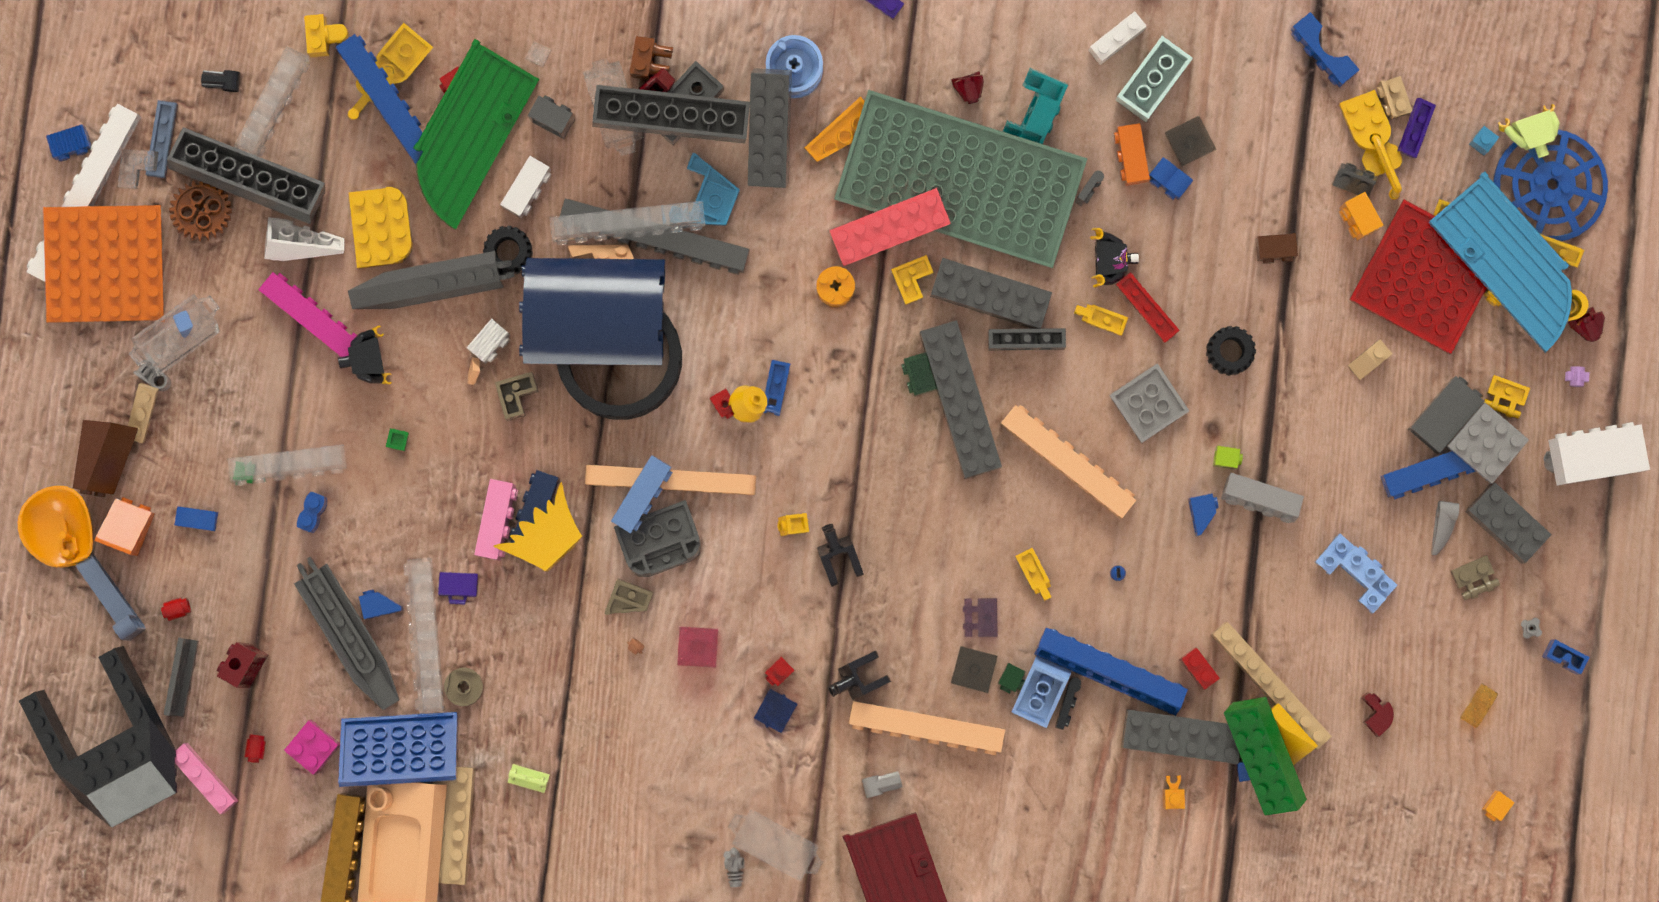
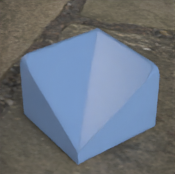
M185 310L173 316L176 326L184 338L188 336L193 328L190 316Z

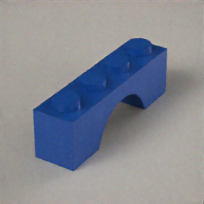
M1310 12L1291 28V35L1297 42L1300 41L1305 46L1304 51L1310 57L1313 56L1316 59V65L1319 69L1327 72L1330 82L1335 86L1338 85L1340 88L1358 73L1359 68L1348 55L1333 57L1323 51L1319 43V34L1323 26Z

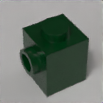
M1007 663L997 683L1001 685L999 689L1009 694L1011 691L1021 690L1025 682L1022 678L1026 671Z

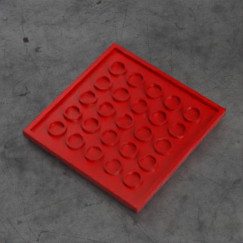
M1403 199L1349 300L1440 350L1452 354L1481 300L1486 286L1428 223L1435 216Z

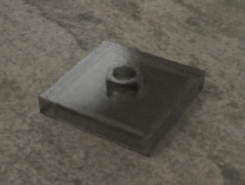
M1200 116L1165 132L1181 167L1216 150Z
M960 646L951 684L988 693L998 656Z

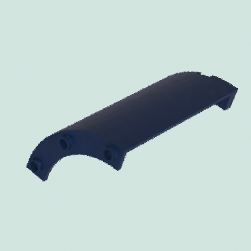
M527 258L526 265H522V277H524L523 301L519 302V313H522V345H519V356H523V364L662 365L663 331L659 330H662L664 310L665 259Z

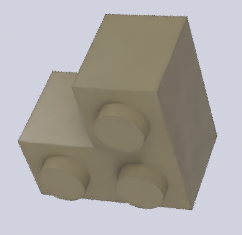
M529 372L495 382L505 419L510 421L526 416L520 397L539 392L534 374Z

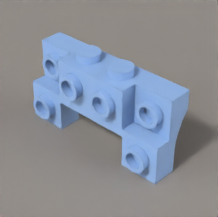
M1338 534L1315 560V563L1319 564L1328 575L1338 565L1341 566L1366 589V592L1358 599V602L1362 603L1373 614L1397 587V584L1381 569L1383 566L1374 559L1372 561L1367 556L1368 552L1364 548L1354 546L1342 534Z

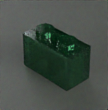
M926 352L903 359L904 364H901L903 374L908 375L909 382L906 383L909 394L913 393L914 397L937 390Z

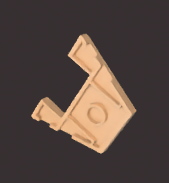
M627 244L568 246V252L573 259H634Z

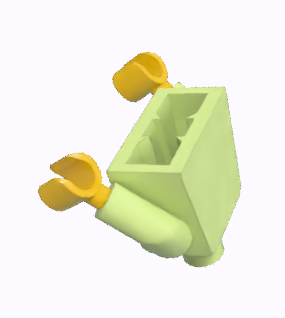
M1551 104L1550 110L1546 109L1544 105L1542 113L1511 123L1512 126H1510L1508 118H1505L1506 125H1501L1498 122L1499 130L1505 132L1519 147L1525 150L1535 148L1538 158L1549 155L1546 144L1555 141L1560 122L1554 112L1555 105Z

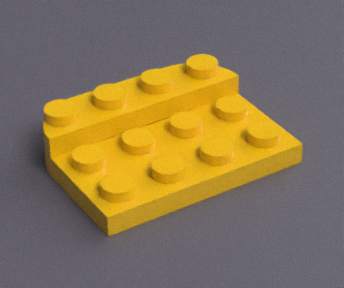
M393 187L349 192L357 268L402 263L413 249L408 202L400 190Z

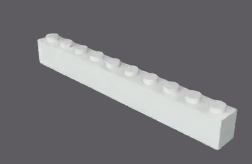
M119 104L110 110V118L107 124H103L99 132L101 135L97 141L93 142L90 149L92 152L89 157L83 160L82 170L80 174L74 177L72 182L74 185L70 191L66 192L63 198L65 202L62 207L94 206L141 119L137 113ZM43 240L36 248L37 253L34 259L31 258L27 264V273L45 282Z

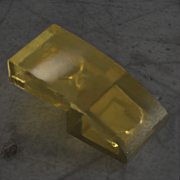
M1481 683L1460 718L1477 728L1489 711L1498 693Z

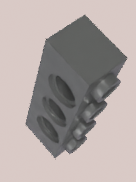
M1066 328L988 330V351L1065 350Z

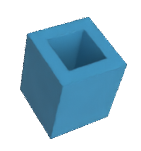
M1483 126L1469 145L1484 156L1489 152L1499 136Z

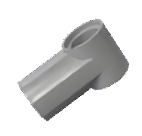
M898 771L862 779L866 798L883 794V792L902 787Z

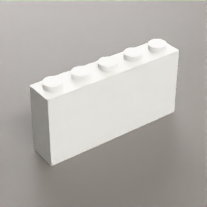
M1630 422L1622 424V428L1612 425L1605 427L1606 430L1601 431L1600 427L1589 429V433L1585 434L1583 430L1572 432V436H1567V433L1556 434L1555 439L1548 440L1557 486L1650 470L1642 424L1634 426V423Z

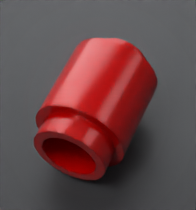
M181 597L164 602V607H161L164 619L167 618L169 621L191 613L190 603L187 598L183 599Z
M249 734L244 757L248 758L247 762L259 763V760L264 759L265 736Z

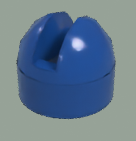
M1114 566L1110 571V576L1115 581H1121L1125 578L1126 571L1122 566ZM1116 568H1120V578H1117Z

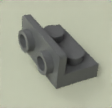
M1341 163L1332 185L1356 195L1366 192L1369 197L1377 182V176H1374L1375 174L1369 170L1361 171L1356 169L1357 167L1351 163Z

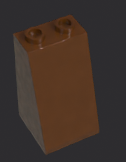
M83 420L73 489H78L80 494L92 495V492H94V496L106 497V494L114 495L138 428L111 422Z

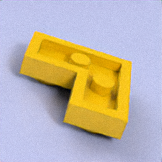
M927 255L891 269L905 305L923 298L916 280L934 273Z

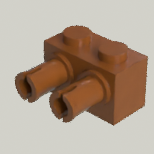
M636 36L630 77L649 80L650 76L656 74L661 68H665L670 72L669 65L655 64L653 58L658 56L672 59L673 47L657 45L653 38Z

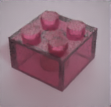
M679 627L677 665L716 668L719 629Z

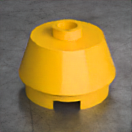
M742 385L731 394L729 406L731 405L734 412L733 416L737 420L751 423L759 420L767 407V397L758 387Z

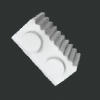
M491 319L467 346V349L485 364L488 361L491 363L498 355L496 351L500 346L504 348L510 341L508 338L510 334Z

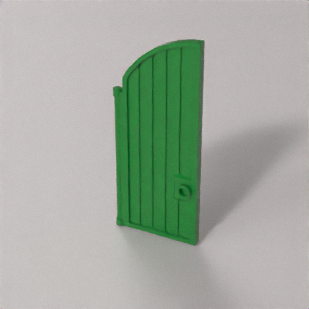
M476 39L471 43V47L421 137L413 147L418 152L422 151L416 162V173L421 192L432 211L454 230L457 229L539 81L537 77L482 46L481 42Z

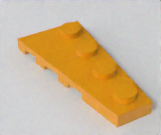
M861 96L804 147L816 162L852 143L865 102Z

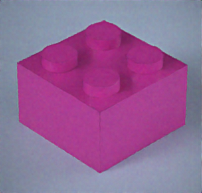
M308 720L284 751L311 774L317 775L340 747V743L315 722Z

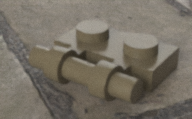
M1487 555L1451 570L1457 587L1466 586L1468 590L1462 593L1464 600L1475 599L1479 594L1486 591L1491 592L1495 587L1500 586L1497 578L1492 581L1488 578L1489 575L1495 572ZM1481 579L1483 585L1474 588L1472 583Z

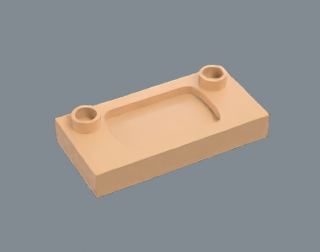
M422 782L367 785L357 902H437L447 785Z

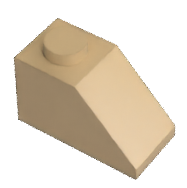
M1380 339L1352 361L1348 367L1361 380L1391 356L1392 352Z

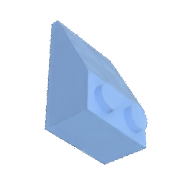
M1036 656L1012 709V713L1047 728L1072 671Z

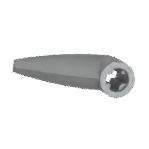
M1438 502L1431 555H1437L1449 540L1459 515V503Z

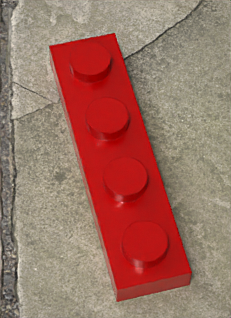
M1131 272L1116 284L1117 288L1164 343L1180 331Z

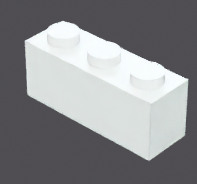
M1134 11L1091 45L1088 51L1101 65L1145 30L1146 24Z
M529 156L500 205L521 219L524 215L527 216L532 208L531 202L533 199L537 200L542 191L540 187L543 182L547 183L551 177L550 167Z

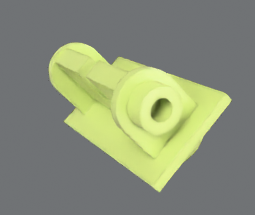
M513 764L507 783L545 793L550 774Z

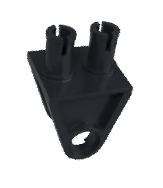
M833 524L823 526L822 530L827 543L817 547L831 587L839 583L830 559L842 552L848 554L856 577L864 575L849 535L838 539Z
M877 651L838 668L842 680L828 686L831 696L834 697L848 690L852 700L891 682L888 675L870 684L864 685L857 675L858 667L879 658Z

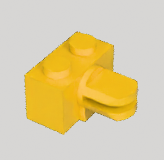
M324 14L304 16L307 54L310 57L330 56L329 44L342 43L348 39L349 33L343 24L327 25Z

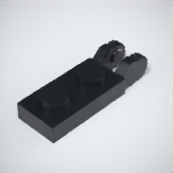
M1074 677L1069 681L1070 683L1068 684L1055 728L1064 730L1065 726H1069L1071 716L1068 714L1070 708L1074 709L1077 700L1074 695L1075 692L1080 690V685H1082L1078 677Z

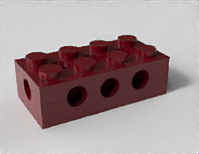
M236 642L235 645L231 644L226 653L228 654L226 661H222L217 668L219 672L217 677L236 688H250L269 654L249 643Z

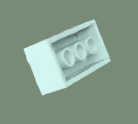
M1161 36L1121 90L1116 101L1144 122H1147L1193 58L1164 36Z

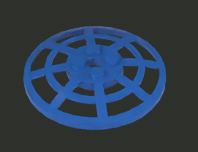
M1558 130L1557 135H1561L1559 146L1546 145L1548 151H1558L1555 161L1545 162L1542 157L1538 158L1535 148H1532L1519 161L1515 169L1504 167V164L1509 155L1518 146L1513 142L1498 161L1493 178L1495 185L1500 189L1501 175L1513 177L1512 190L1515 201L1512 204L1516 208L1520 207L1533 220L1538 221L1535 229L1539 234H1542L1545 224H1561L1567 221L1573 232L1548 237L1559 241H1567L1588 230L1602 213L1608 193L1606 169L1595 149L1579 136L1567 131ZM1569 138L1582 144L1591 152L1594 158L1584 162L1577 153L1567 148ZM1565 154L1573 157L1579 163V166L1570 170V168L1563 164ZM1533 157L1538 167L1532 174L1521 171L1525 163ZM1596 165L1599 166L1603 179L1602 196L1592 192V178L1589 169ZM1584 172L1586 177V190L1576 187L1575 176ZM1519 179L1529 181L1530 192L1522 197L1519 192ZM1548 180L1556 181L1557 188L1555 190L1548 187ZM1573 194L1584 198L1574 212H1572L1568 204ZM1534 199L1538 204L1542 205L1540 215L1531 211L1525 203ZM1589 200L1600 203L1592 218L1585 225L1579 227L1575 217L1585 209ZM1561 206L1565 214L1564 217L1547 218L1550 208Z

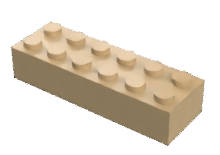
M457 766V780L433 782V784L447 785L439 883L467 884L475 768Z

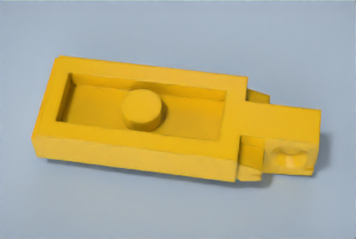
M1087 304L1086 308L1077 305L1074 310V314L1083 317L1081 321L1122 336L1128 321V317L1096 305Z
M1030 548L1016 555L1015 558L1031 589L1034 590L1035 594L1040 593L1044 601L1050 599L1051 595L1047 589L1051 587L1050 580L1034 549Z

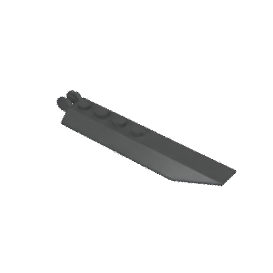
M491 251L383 272L348 290L352 309H396L504 288L501 280L513 278L515 275L511 271L500 274L499 268L511 266V260L497 262L496 252Z
M312 557L307 558L308 564L314 572L308 575L305 567L299 563L297 567L304 578L294 583L295 587L352 681L382 710L388 708L400 699L387 661L328 564L318 569Z

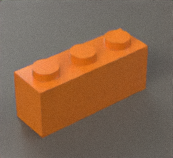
M1140 123L1117 127L1116 132H1114L1115 144L1119 145V151H1117L1118 162H1122L1123 170H1120L1121 181H1125L1126 186L1148 182L1150 177Z

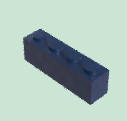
M539 470L531 474L529 484H531L529 492L525 491L522 502H525L523 509H519L516 520H518L516 528H512L510 535L524 536L519 526L520 521L535 524L533 517L535 507L547 514V501L550 500L552 502L560 480L559 477Z

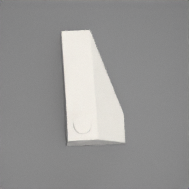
M268 217L264 259L288 261L344 253V238L323 231L317 233L311 231L308 226L304 225L302 228L293 225V221Z

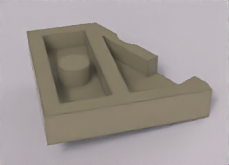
M617 579L604 614L647 611L654 592Z

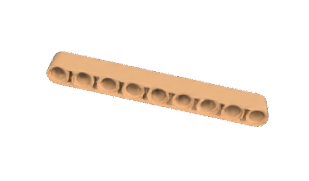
M586 465L585 485L632 488L643 468ZM670 470L673 472L667 482L663 481L660 486L662 490L755 495L756 476Z

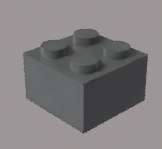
M546 95L544 97H537L528 114L532 123L562 139H565L575 121L570 108L563 104L561 106L556 105L554 100Z

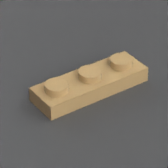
M143 383L138 385L128 426L138 428L134 441L142 444L147 436L159 391L158 388Z

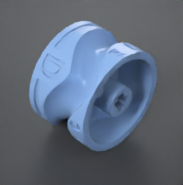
M800 35L785 36L777 40L767 53L766 69L792 70L791 98L805 97L812 93L820 84L823 75V59L819 48L810 39Z

